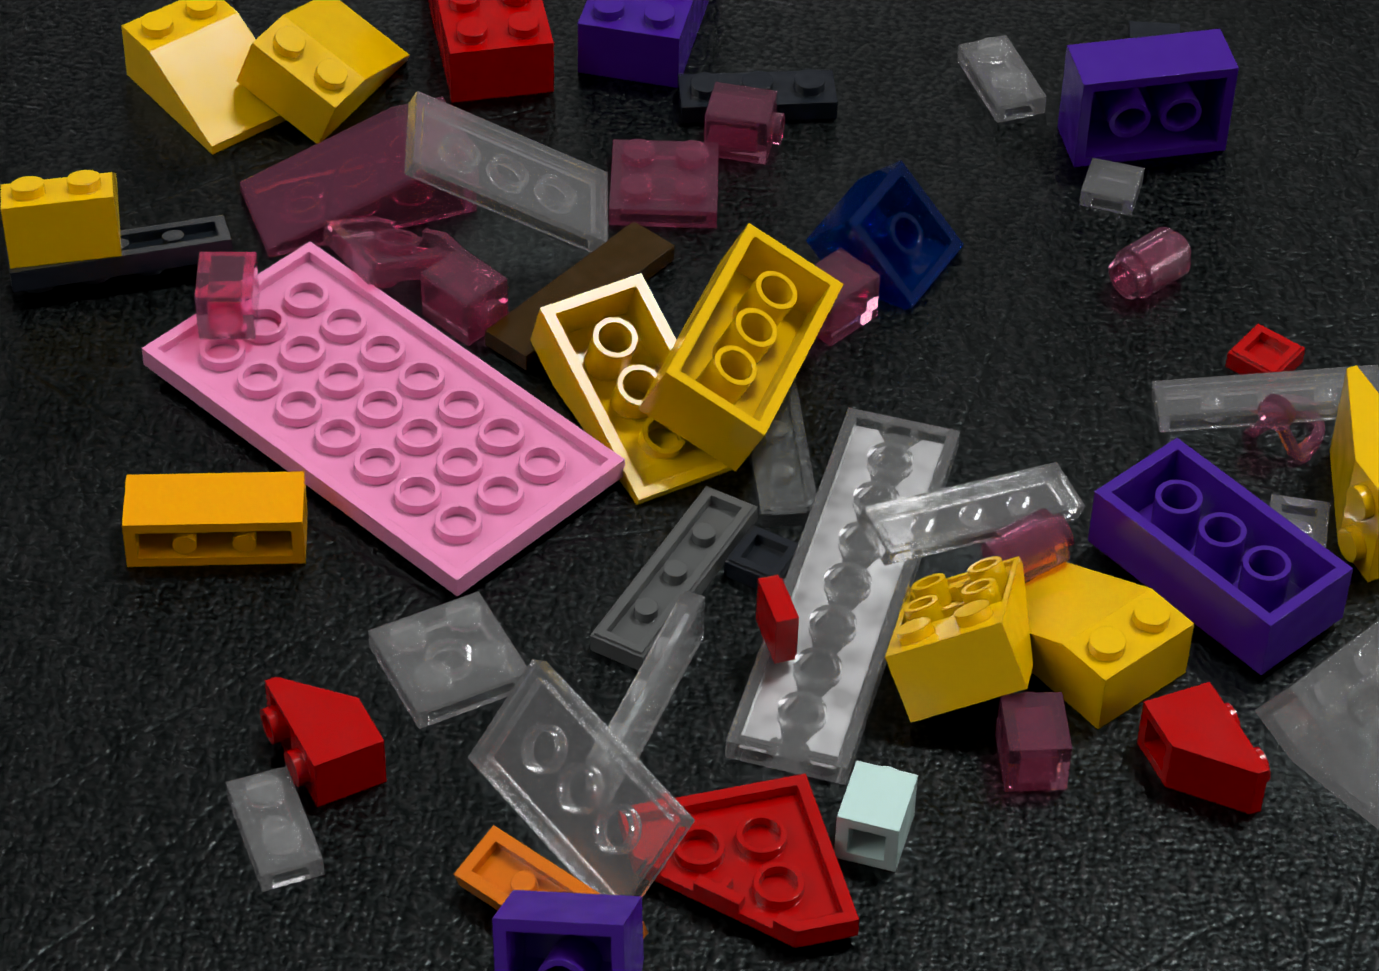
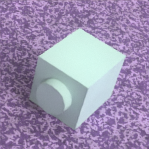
M856 760L837 815L834 847L837 858L896 872L914 817L918 775L899 771L889 766H878Z

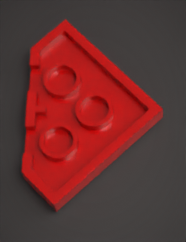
M806 773L622 808V827L637 873L794 948L858 936L859 917Z

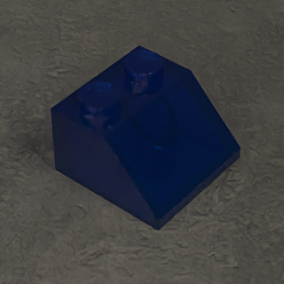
M902 160L858 179L806 239L807 243L835 279L847 287L904 310L912 308L964 245Z

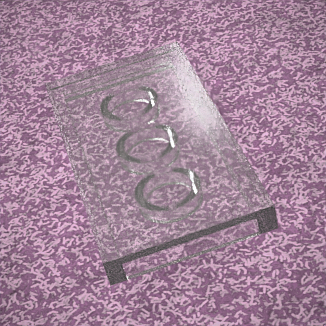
M417 91L408 104L405 174L588 252H593L608 240V172Z
M531 660L468 757L570 873L600 894L642 896L643 898L695 821L547 661Z

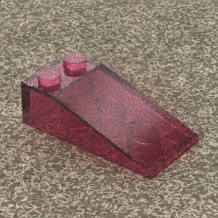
M443 96L391 107L240 182V191L269 258L292 253L308 242H312L319 247L477 211L475 160Z

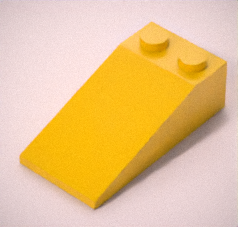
M641 273L540 308L530 341L554 388L584 431L625 459L623 477L619 480L636 505L733 470L638 409L676 342L673 332Z

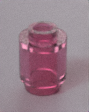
M1158 227L1117 252L1115 260L1109 265L1111 282L1115 289L1127 299L1132 300L1137 297L1148 298L1189 272L1191 266L1190 246L1180 233L1174 232L1168 227Z
M1040 508L993 531L991 539L981 544L983 558L1000 556L1002 561L1020 556L1026 582L1069 561V547L1074 545V538L1068 523L1059 513L1052 515L1046 508Z

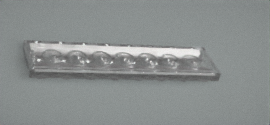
M848 407L784 581L799 616L797 655H795V660L774 664L763 638L726 739V758L795 774L806 773L808 777L846 785L887 663L885 655L900 611L914 583L959 448L960 431Z

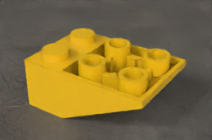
M1000 556L984 558L972 564L967 569L968 572L948 578L943 573L932 574L913 583L911 589L907 591L885 659L911 723L1028 688L1033 668L1024 570L1020 556L1002 561Z

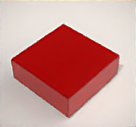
M1258 323L1228 352L1225 367L1273 391L1303 362L1305 348Z
M779 575L759 578L756 622L773 662L776 664L795 660L798 645L799 616L784 581Z

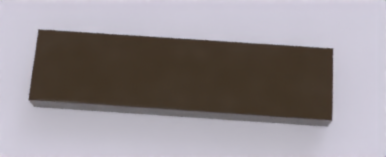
M633 221L485 330V345L527 371L540 361L530 339L541 307L640 273L646 281L674 260L675 245Z

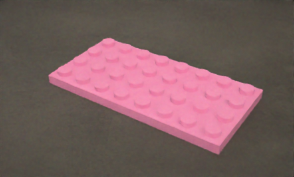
M312 242L306 243L142 348L143 363L146 367L288 472L305 471V484L457 597L623 477L624 458Z

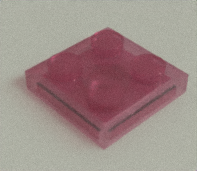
M613 139L609 225L628 226L634 221L641 226L717 228L719 142Z

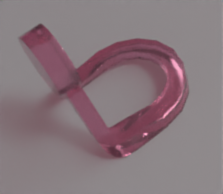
M1269 394L1259 403L1256 419L1243 432L1255 438L1270 428L1277 431L1288 455L1302 463H1306L1314 455L1324 439L1325 422L1319 410L1309 403L1297 399H1286L1278 394ZM1296 413L1304 415L1313 425L1311 435L1299 444H1297L1289 427L1295 421Z

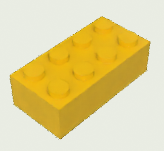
M748 223L718 264L638 409L736 471L767 433L844 284Z

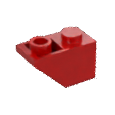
M280 677L265 680L267 707L260 709V718L264 731L272 744L278 742L282 744L286 751L284 752L286 767L296 787L305 785L317 807L387 782L384 739L359 698Z
M1211 682L1143 702L1137 743L1165 787L1247 814L1261 811L1266 783L1270 780L1268 760L1259 747H1253L1241 729L1234 707L1230 703L1223 702Z

